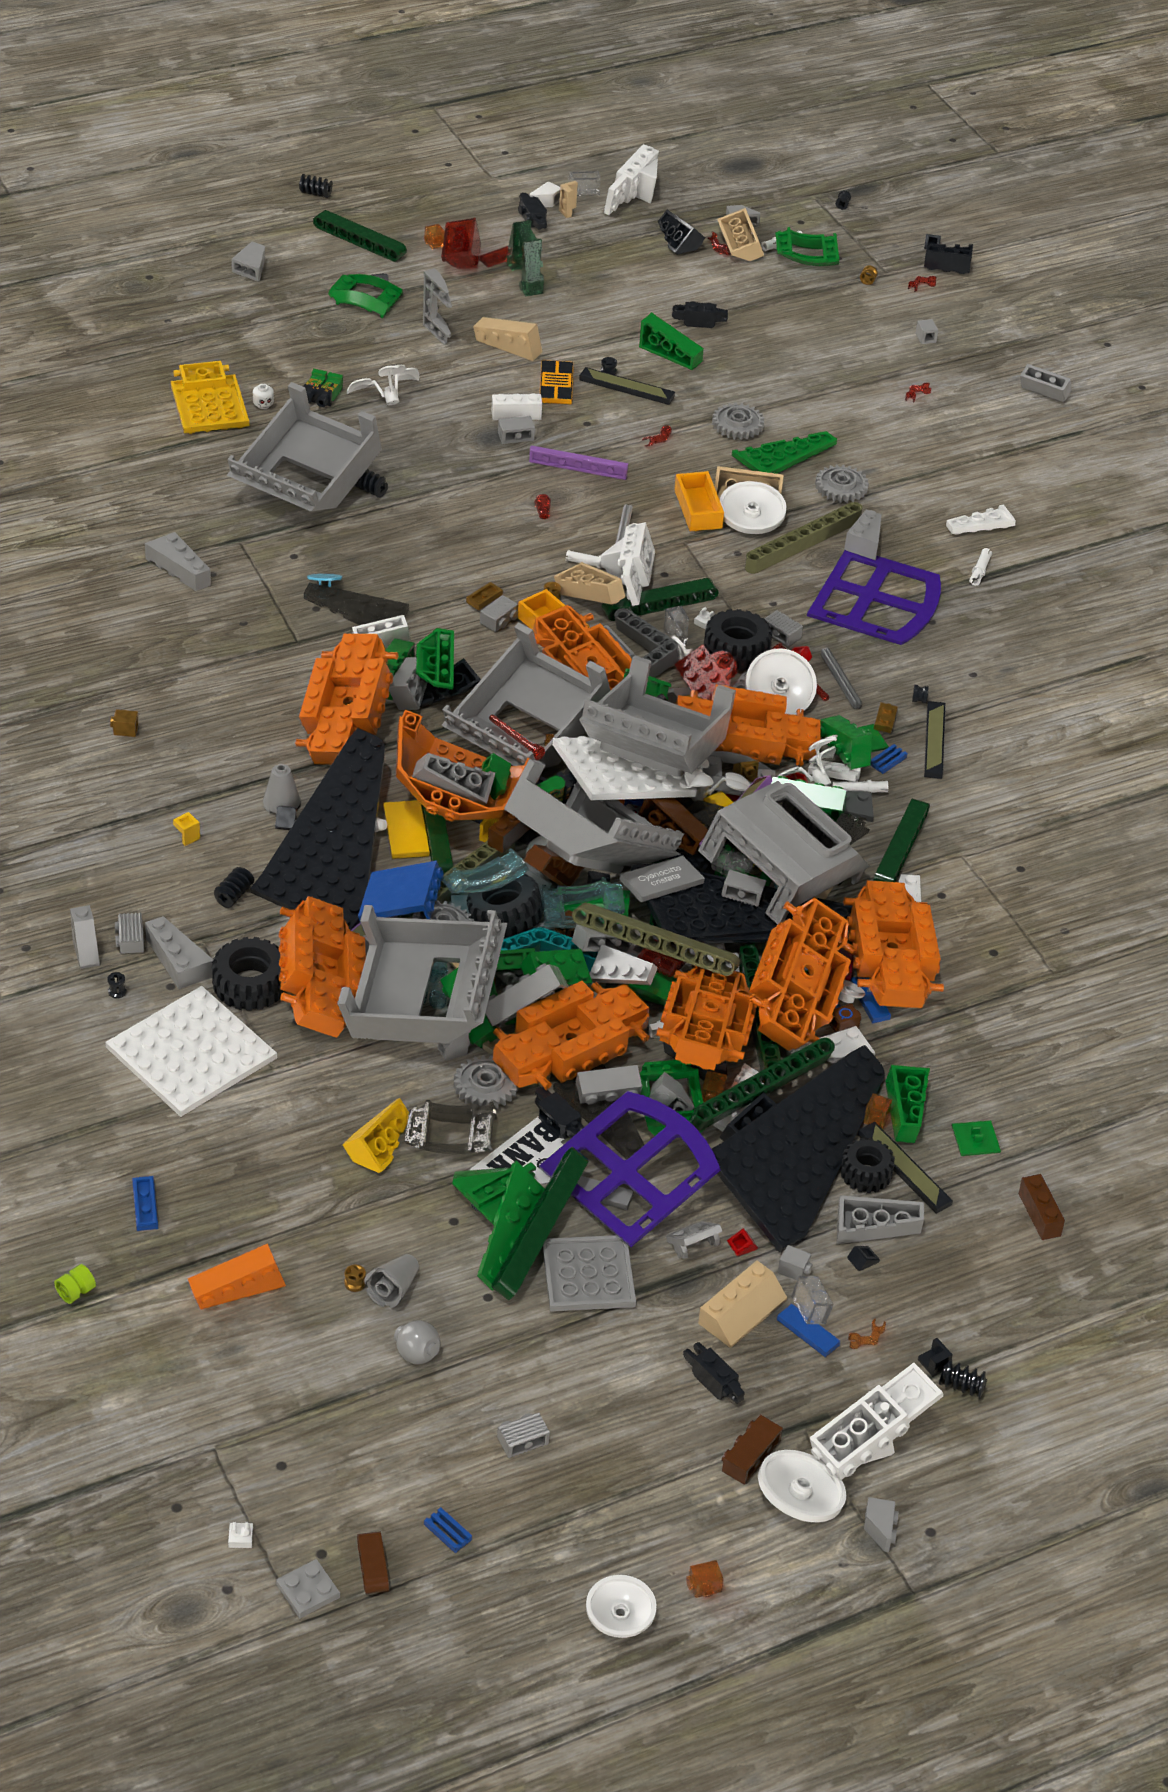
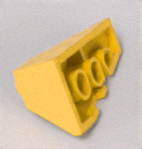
M398 1098L356 1131L342 1145L354 1163L380 1173L392 1162L394 1157L392 1155L393 1151L399 1145V1136L404 1132L411 1114L402 1100Z

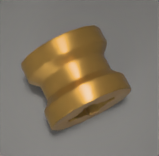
M871 265L865 266L860 274V281L865 285H871L877 277V269Z
M547 582L543 590L547 589L560 600V584Z
M357 1264L348 1266L344 1272L345 1287L351 1292L363 1290L366 1283L364 1284L366 1277L364 1267Z

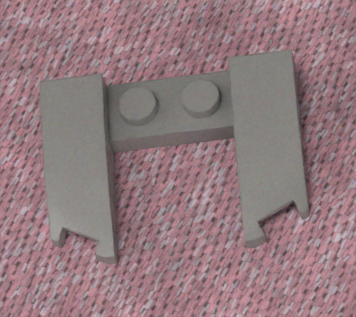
M433 268L424 271L423 326L445 345L447 344V339L451 337V332L444 319L437 312V298L447 308H451L452 304L445 280Z

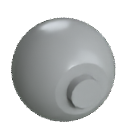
M422 1320L411 1321L399 1326L395 1331L394 1339L398 1352L407 1362L424 1364L431 1361L438 1354L440 1336L435 1327L430 1323Z

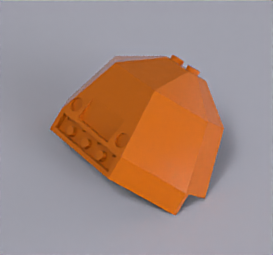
M405 709L402 717H399L396 778L430 814L441 815L451 822L454 820L500 819L507 812L504 807L530 758H527L525 765L510 767L511 775L507 780L506 785L508 788L503 795L500 794L495 800L489 794L487 804L483 806L412 777L416 762L427 753L450 759L454 763H464L465 766L471 768H481L483 761L487 758L436 738L421 724L423 716Z

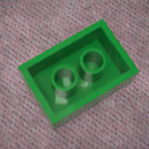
M582 949L530 952L520 963L524 975H532L537 972L535 970L537 967L546 963V965L557 966L569 986L583 981L588 987L593 983Z

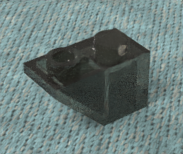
M841 813L836 821L851 836L850 845L870 831L865 826L866 822L852 814L847 816Z

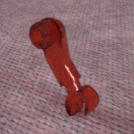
M712 231V236L707 239L711 241L714 251L730 255L728 245L719 243L717 234Z
M668 425L662 426L659 435L644 437L642 441L649 439L650 442L648 445H645L646 447L666 442L672 433V428Z

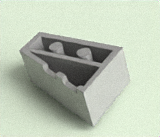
M866 509L847 532L844 550L876 560L882 514Z
M406 657L394 675L393 682L389 687V692L399 710H419L428 682L416 675V657Z

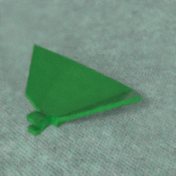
M530 1162L524 1168L535 1177L533 1171L536 1170V1166ZM511 1168L455 1171L452 1185L493 1224L501 1197L504 1196L507 1187L505 1186L506 1181L510 1177L512 1170Z

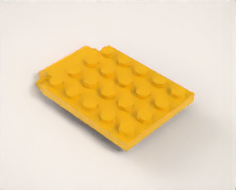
M221 361L179 365V370H173L174 377L180 376L181 379L171 381V389L184 433L192 434L200 431L210 432L212 430H227L228 428L249 426V418L236 375H225L224 372L229 371V365H222Z

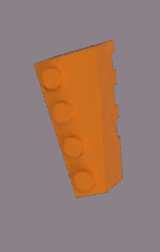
M268 1243L187 1278L201 1310L286 1286Z

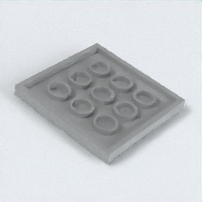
M617 1235L546 1239L542 1246L550 1311L636 1307L628 1245Z

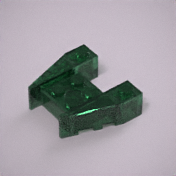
M531 220L513 223L507 256H505L506 264L509 265L511 271L522 269L519 287L525 296L540 295L544 291V275L540 272V267H543V261H541L542 239L535 237L531 229Z

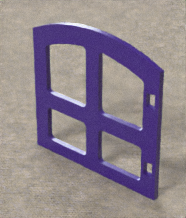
M845 550L808 610L807 616L903 645L920 633L934 616L941 594L940 575L880 556H876V560ZM851 561L876 567L866 586L841 580ZM893 572L925 582L926 592L924 602L917 603L880 592L879 589L887 575ZM834 590L859 597L849 615L845 616L823 609ZM874 601L916 614L906 625L897 631L862 621L869 606Z
M629 1091L539 1165V1168L551 1178L563 1155L569 1148L574 1147L579 1152L587 1150L612 1172L591 1191H586L577 1183L571 1196L630 1247L635 1245L721 1171L709 1144L685 1117L659 1101ZM628 1111L643 1114L666 1126L627 1160L620 1158L597 1138ZM675 1138H681L694 1155L699 1168L669 1194L665 1195L639 1174L638 1170ZM697 1177L699 1181L691 1187L689 1183ZM621 1184H627L653 1206L632 1226H626L601 1204ZM649 1218L652 1222L645 1228H642L640 1225Z

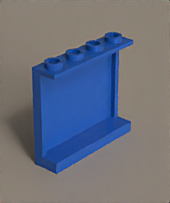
M437 861L372 872L358 914L359 920H361L365 905H372L377 917L386 918L424 911L426 919H430L432 912H434L438 890L441 888V880L444 878L442 868H439Z

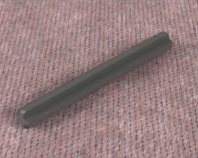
M823 648L821 656L852 707L860 709L862 707L861 699L830 649Z

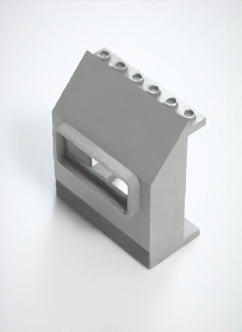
M291 382L288 385L290 399L239 461H235L233 455L227 459L230 468L227 476L309 511L337 508L382 450L376 416L361 411L358 414L361 429L359 431L311 411L305 387ZM282 461H288L332 481L320 493L273 472Z
M518 622L514 627L517 639L453 712H451L449 705L442 709L445 716V722L442 726L484 750L498 755L513 766L525 765L527 758L545 764V769L556 766L562 761L561 756L552 745L553 738L564 736L578 738L583 736L586 731L579 719L583 714L585 700L589 697L592 698L591 701L598 703L611 690L605 668L589 661L586 665L589 678L540 652L533 630ZM506 705H512L558 732L544 748L494 719Z
M635 655L632 657L629 674L598 703L591 701L592 698L589 697L585 700L583 714L579 720L590 738L601 741L600 749L602 751L675 777H680L685 772L692 774L726 739L736 690L718 685L715 691L711 715L707 716L645 694L652 661Z
M528 760L504 807L505 811L548 839L547 848L576 866L621 874L624 866L631 867L636 864H648L680 855L676 849L681 844L684 833L670 828L664 829L661 826L654 827L647 823L632 822L600 800H590L578 781L566 804L535 785L545 767V764L540 761Z
M776 781L718 810L698 850L712 863L717 860L728 839L771 878L779 887L765 913L777 925L780 922L783 923L789 911L783 908L787 901L796 907L848 878L852 879L851 883L854 885L859 882L865 869L870 867L860 854L849 845L852 839L846 831L792 783L782 784L780 781Z
M365 905L360 922L369 942V949L357 993L354 999L350 987H342L337 1003L351 1037L357 1039L371 1038L373 1040L449 1044L482 1024L507 923H501V919H498L497 913L494 910H488L487 912L490 922L377 917L373 906ZM435 962L459 963L446 1017L420 1016Z

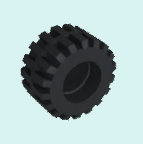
M860 1138V1141L854 1140L852 1144L849 1143L843 1152L840 1171L845 1184H850V1188L853 1190L858 1189V1192L861 1193L862 1191H866V1193L874 1191L876 1193L880 1189L884 1190L891 1182L895 1161L893 1151L888 1149V1145L881 1144L882 1141L879 1140L874 1141L873 1138H869V1140Z

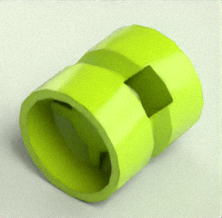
M79 1264L71 1269L69 1274H64L56 1279L54 1285L59 1296L66 1303L71 1304L80 1298V1293L86 1294L94 1289L96 1282L89 1269L83 1264Z

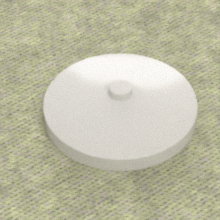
M745 481L733 484L720 497V503L724 511L723 521L731 528L743 533L763 534L770 532L782 524L786 515V502L783 496L775 488L761 482Z
M772 649L763 652L751 663L745 677V689L787 696L785 714L797 715V709H800L801 713V709L805 711L813 701L816 694L817 681L812 666L803 656L787 649Z
M796 1450L776 1451L764 1459L759 1469L758 1482L763 1494L776 1508L793 1518L807 1522L829 1521L840 1513L845 1504L846 1489L843 1481H840L836 1475H830L825 1468V1463L821 1459L818 1461L813 1455Z

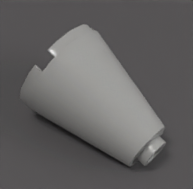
M285 764L275 765L270 774L263 798L264 808L269 813L271 811L277 814L278 806L295 807L296 809L298 806L300 807V796L291 769Z
M404 1254L372 1269L364 1279V1284L367 1282L368 1288L366 1291L370 1298L382 1307L388 1305L390 1308L398 1305L419 1270L417 1259L410 1254Z

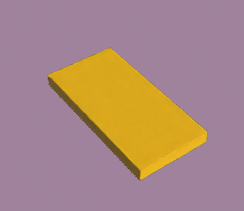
M418 800L383 802L392 859L430 856L421 803Z

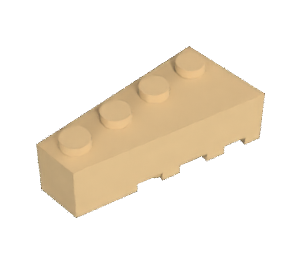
M482 317L473 326L476 340L531 361H534L542 353L538 326L535 323Z
M583 562L554 576L555 582L561 586L560 595L606 604H616L619 600L625 598L621 578Z

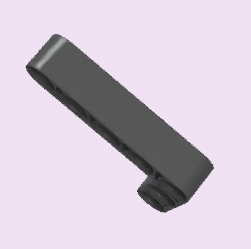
M622 608L615 612L617 630L650 652L642 657L652 661L649 676L655 678L679 661L678 643L628 609Z

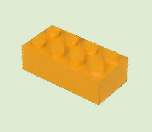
M709 471L676 474L674 490L689 531L723 528L724 511Z
M545 589L518 602V619L534 632L535 618L565 606V604Z

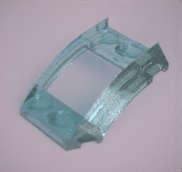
M510 848L508 850L509 853L502 858L498 856L489 863L477 868L457 870L455 867L452 869L453 872L445 876L441 881L452 894L486 892L509 884L529 871L524 860Z
M603 877L601 881L583 886H557V889L547 888L546 885L542 884L541 899L545 920L543 926L575 928L576 923L573 921L572 916H565L564 904L584 903L603 897L604 909L624 914L625 904L622 885L616 882L611 884ZM599 917L600 922H604L603 918Z

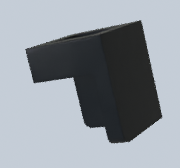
M938 1338L933 1339L931 1350L919 1355L918 1361L934 1377L942 1372L945 1364L952 1359L953 1354Z

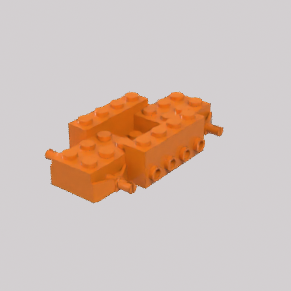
M565 605L535 618L534 635L537 644L544 647L542 653L589 678L586 665L588 661H592L605 668L609 687L612 690L623 680L625 669H630L632 661L630 655L622 649L619 642L615 641L601 623L587 628L586 622L594 619L592 613L582 616L571 606Z
M343 633L341 642L334 650L322 651L321 658H316L299 714L302 726L307 734L311 735L308 739H296L295 742L296 747L307 748L314 764L332 765L347 740L357 728L376 735L378 728L381 726V716L385 712L386 698L389 697V687L393 682V674L390 672L386 662L388 659L397 660L398 652H387L378 634ZM348 701H353L349 705H345Z
M718 684L715 685L711 701L699 699L698 691H695L694 695V690L690 692L691 697L678 695L676 705L710 716ZM722 685L736 690L726 739L714 751L733 752L758 760L759 762L780 765L782 756L796 759L797 766L799 762L800 766L804 764L803 760L809 761L817 755L815 749L809 751V747L820 740L819 719L804 717L803 709H801V713L800 709H797V715L785 714L787 696Z
M867 881L866 886H863L858 897H844V906H853L850 916H847L849 924L848 938L849 941H852V946L856 947L854 953L851 954L854 955L853 968L857 971V977L872 978L858 979V987H869V991H872L879 1006L922 1008L932 991L943 992V983L930 982L935 980L936 973L938 974L940 971L941 958L931 908L927 902L914 901V898L907 892L905 883Z
M308 896L295 910L285 907L280 909V915L290 917V920L279 931V966L281 967L279 981H281V990L295 994L292 996L283 992L280 1000L291 1003L297 1025L337 1038L347 1026L337 1004L342 987H350L355 999L366 960L365 937L360 936V933L350 931L343 918V908Z
M815 897L798 907H795L789 901L784 904L783 908L792 913L793 920L789 918L783 923L780 922L771 930L749 990L753 993L749 1001L759 1008L760 1025L758 1031L788 1051L797 1049L808 1041L813 1043L820 1039L815 1035V1030L828 1025L832 1021V1013L839 1002V993L844 987V979L850 970L851 960L838 952V950L843 948L850 954H853L856 947L847 942L848 920ZM804 968L808 969L810 976L806 974Z
M695 966L688 973L676 970L674 978H677V981H672L660 1021L664 1023L663 1029L658 1027L656 1036L660 1037L659 1041L671 1045L674 1052H676L675 1060L684 1064L700 1066L705 1070H715L716 1064L724 1061L738 1063V1059L743 1060L745 1052L741 1051L742 1045L747 1046L757 1005L749 1001L753 993L747 987L745 975L734 971L731 975L724 976Z
M580 981L518 1010L516 1034L507 1035L500 1027L496 1028L493 1033L500 1040L493 1048L492 1060L518 1088L540 1083L547 1090L552 1085L546 1078L551 1072L563 1083L574 1079L578 1072L590 1071L592 1068L605 1064L617 1056H622L627 1052L629 1037L638 1036L643 1042H647L650 1036L644 1030L649 1023V1007L627 984L616 988L604 989L598 982H595L591 985V988L597 993V996L593 998L594 992L583 981Z

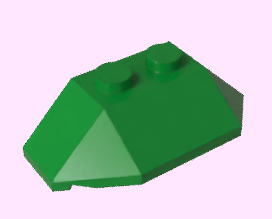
M436 628L431 634L417 643L416 675L435 687L453 689V630Z

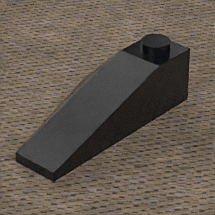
M668 209L658 220L661 231L665 235L664 238L668 242V248L676 254L697 250L706 238Z
M463 658L454 664L453 689L435 687L428 682L420 707L466 692L476 686L481 679Z

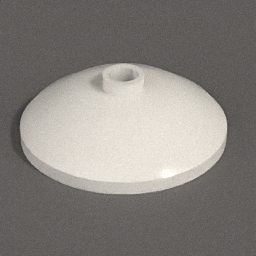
M613 1575L601 1579L590 1589L586 1600V1612L591 1623L599 1631L609 1636L627 1638L644 1632L652 1624L656 1615V1599L651 1589L641 1580L627 1575Z

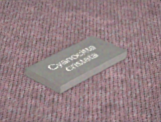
M684 856L620 875L621 882L640 902L703 884L705 879Z

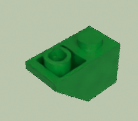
M494 753L483 761L481 769L485 772H495L490 791L491 798L495 800L500 794L503 795L508 788L506 784L511 775V763Z

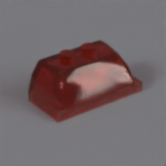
M476 218L446 222L441 254L442 262H447L450 266L459 270L478 268L481 241Z

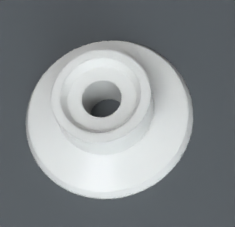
M844 980V987L839 993L838 999L846 1003H853L855 998H863L865 991L855 983Z

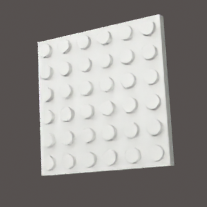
M564 736L553 738L552 745L590 800L696 797L697 790L695 787L688 788L685 774L675 777L607 753L600 749L601 741L590 737L579 736L578 738H569Z
M203 986L106 1041V1048L180 1117L277 1059V1052Z

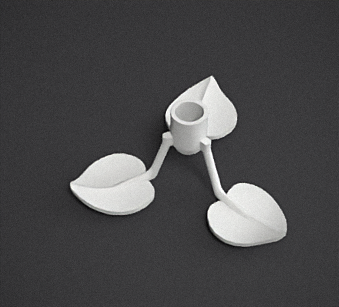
M402 364L385 366L378 372L379 376H388L389 386L385 387L384 392L375 380L371 381L370 378H365L352 382L347 389V394L375 385L382 398L385 397L386 404L395 405L399 403L398 381L409 379L419 381V371L416 368H406ZM392 379L395 381V388L392 385Z
M838 736L826 737L809 747V751L815 749L817 754L809 760V763L817 759L819 766L818 769L812 772L813 776L799 766L787 769L778 776L785 777L796 772H802L809 778L810 782L822 783L825 786L830 785L831 781L824 770L822 759L833 758L836 747L827 748L821 753L819 750L821 746L836 741Z
M707 759L692 774L685 772L688 788L695 787L697 790L696 797L690 798L700 804L703 803V798L707 797L708 794L711 795L723 782H726V785L739 791H746L751 785L746 778L739 774L726 773L725 777L713 786V779L702 773L703 768L709 767Z

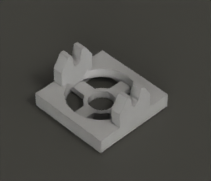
M701 1221L668 1234L666 1238L668 1243L673 1244L678 1258L685 1259L688 1258L686 1246L707 1238L711 1246L720 1245L718 1233L722 1232L720 1224Z

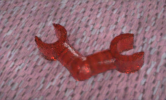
M917 276L914 281L909 282L908 289L914 287V292H916L920 283H926L931 287H935L937 277Z
M930 383L911 385L909 392L906 393L905 401H907V398H912L914 403L916 399L915 392L930 394Z

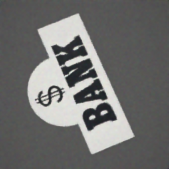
M537 1117L470 1170L511 1168L512 1163L516 1160L523 1167L532 1162L536 1166V1170L533 1171L535 1173L534 1178L540 1184L548 1183L550 1177L539 1168V1165L563 1146L561 1141L564 1139L558 1138Z

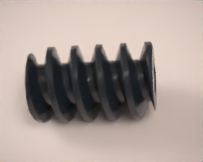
M305 174L301 175L299 189L302 193L318 195L319 197L324 196V198H328L331 195L332 181L328 183V179L325 178L324 182H322V177H319L317 181L316 176L311 180V175H308L307 178Z
M369 469L364 472L354 485L378 498L384 496L388 490L386 478L384 476L380 477L379 474H375V472L369 471Z
M242 867L234 868L219 886L215 888L214 896L217 902L225 908L232 907L233 903H236L242 894L250 888V885H253L254 877L251 872Z
M952 1359L945 1364L939 1379V1384L945 1380V1387H949L953 1383L954 1390L961 1386L962 1393H966L970 1389V1396H974L978 1392L979 1399H981L987 1384L985 1371L978 1376L977 1368L972 1373L969 1372V1365H966L961 1370V1363L958 1362L953 1367Z

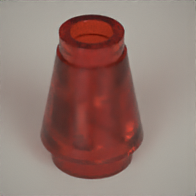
M540 494L536 497L534 503L540 519H548L551 499L546 494Z

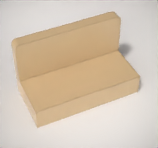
M576 181L560 185L559 211L566 218L572 217V209L576 208L578 186Z

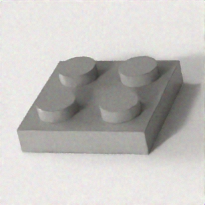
M317 1559L276 1579L277 1587L299 1619L340 1598L339 1590Z

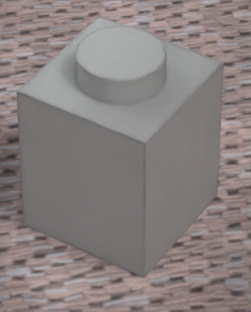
M933 319L917 321L916 335L921 344L936 343L938 328Z
M787 1245L779 1261L778 1273L802 1282L804 1276L810 1274L813 1266L810 1263L811 1254Z

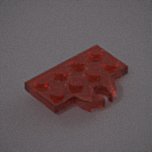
M704 644L674 664L690 687V690H694V695L695 691H698V696L701 699L710 701L712 700L715 685L732 687L728 680L737 674V662L731 653L718 651L710 654Z

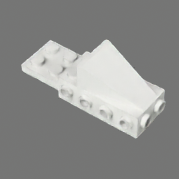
M643 144L617 171L615 182L608 189L605 214L610 215L613 211H616L619 204L623 202L629 203L635 197L648 203L652 202L657 178L658 150Z
M646 522L640 524L632 523L626 526L624 538L601 555L606 572L621 578L622 584L626 585V596L628 600H631L632 606L639 605L642 588L649 586L654 562L655 549Z
M912 1363L884 1386L878 1385L812 1435L810 1437L811 1453L818 1461L821 1459L825 1463V1468L830 1475H836L841 1481L843 1478L851 1476L861 1464L894 1454L893 1440L898 1436H903L910 1427L909 1423L943 1397V1392L915 1363Z

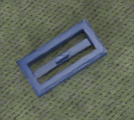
M893 744L872 758L870 766L884 774L906 759L908 753L905 751L902 753V749H896L897 746Z
M441 1507L436 1514H431V1518L424 1520V1525L454 1553L472 1540V1535ZM434 1522L441 1526L449 1536L453 1537L458 1542V1544L451 1540L441 1529H439L434 1524Z

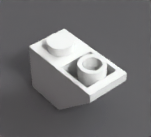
M546 182L531 192L529 196L538 197L545 207H553L560 202V187L551 182Z

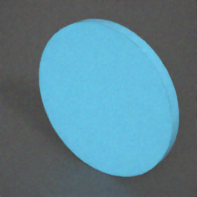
M311 574L307 576V579L319 581L320 588L322 587L321 581H328V587L330 588L331 581L341 580L342 575Z

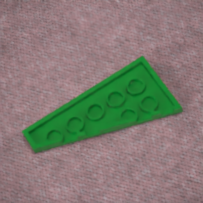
M824 431L809 434L807 438L800 439L799 437H794L792 441L788 442L780 440L761 444V447L758 448L746 447L744 451L732 450L731 456L752 471L778 474L836 445L837 438Z
M517 1160L512 1163V1171L505 1185L507 1187L504 1196L501 1197L493 1223L494 1228L489 1236V1244L477 1277L491 1290H494L491 1285L545 1189Z

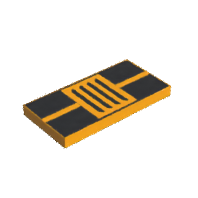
M541 360L540 394L542 403L572 404L573 362Z

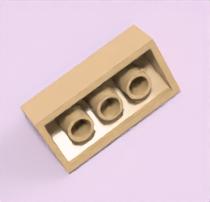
M746 208L717 219L731 255L748 261L764 256Z
M717 466L715 490L720 500L722 493L731 485L739 482L754 481L767 484L782 494L784 475Z
M757 1260L700 1307L698 1324L729 1348H732L786 1302L787 1296L775 1274Z

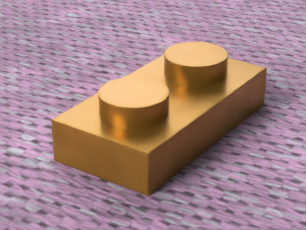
M489 582L467 596L466 603L480 610L501 597L503 589Z
M880 702L874 729L891 733L898 706Z

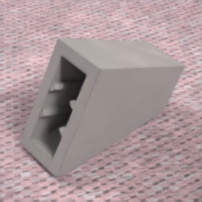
M253 241L250 242L232 258V272L255 281H260L265 262V246Z
M90 905L70 908L72 938L80 969L100 966L94 919Z

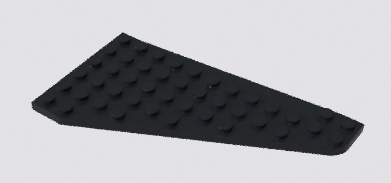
M359 728L354 731L268 865L250 888L252 894L291 910H295L303 900L305 901L310 896L343 908V918L350 931L360 923L358 914L370 879L385 759V745L381 738Z
M657 863L632 865L630 871ZM700 871L698 872L705 878L703 884L646 901L659 928L702 943L767 942L771 930L777 926L765 913L777 891L776 888L765 886L759 906L756 907L755 905L752 906L748 903L733 900V898L722 897L726 877ZM816 898L845 919L851 914L853 906H844L843 903ZM809 900L805 901L804 903H802V904H800V905H798V906H802L803 904H805V903L808 902ZM788 913L785 921L789 918L793 920L792 913ZM848 928V933H847V939H848V941H849V938H848V936H849V928Z
M866 1045L847 1054L724 1142L712 1148L721 1170L717 1175L779 1252L784 1251L787 1245L792 1246L803 1240L807 1235L842 1164L844 1149H846L849 1143L852 1144L884 1080L885 1071L882 1064Z

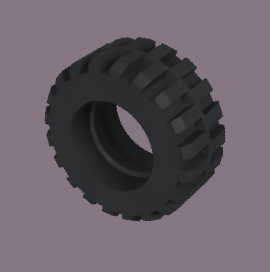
M729 609L726 612L721 611L717 615L715 614L707 622L705 629L704 652L710 660L712 659L714 664L719 662L721 667L729 666V669L733 671L748 669L756 657L763 652L771 650L773 632L769 623L764 618H760V615L752 614L751 611L747 610L741 611L742 609L733 611Z
M502 871V873H493L492 876L484 877L482 881H478L471 888L466 900L471 919H474L475 922H490L487 915L488 910L496 911L498 919H501V923H507L504 938L531 930L533 926L539 923L544 910L538 884L531 876L523 872L520 874L518 871Z
M243 937L241 940L234 939L230 944L226 943L223 945L222 949L220 948L216 952L212 961V984L217 997L230 1007L234 1006L235 1009L239 1010L243 1008L246 1011H252V1009L261 1010L264 1006L269 1007L274 1004V1001L277 1002L281 994L286 992L281 990V981H279L281 967L279 966V947L274 943L271 944L269 940H260L259 937H254V939ZM248 970L263 973L254 977L238 975V973Z

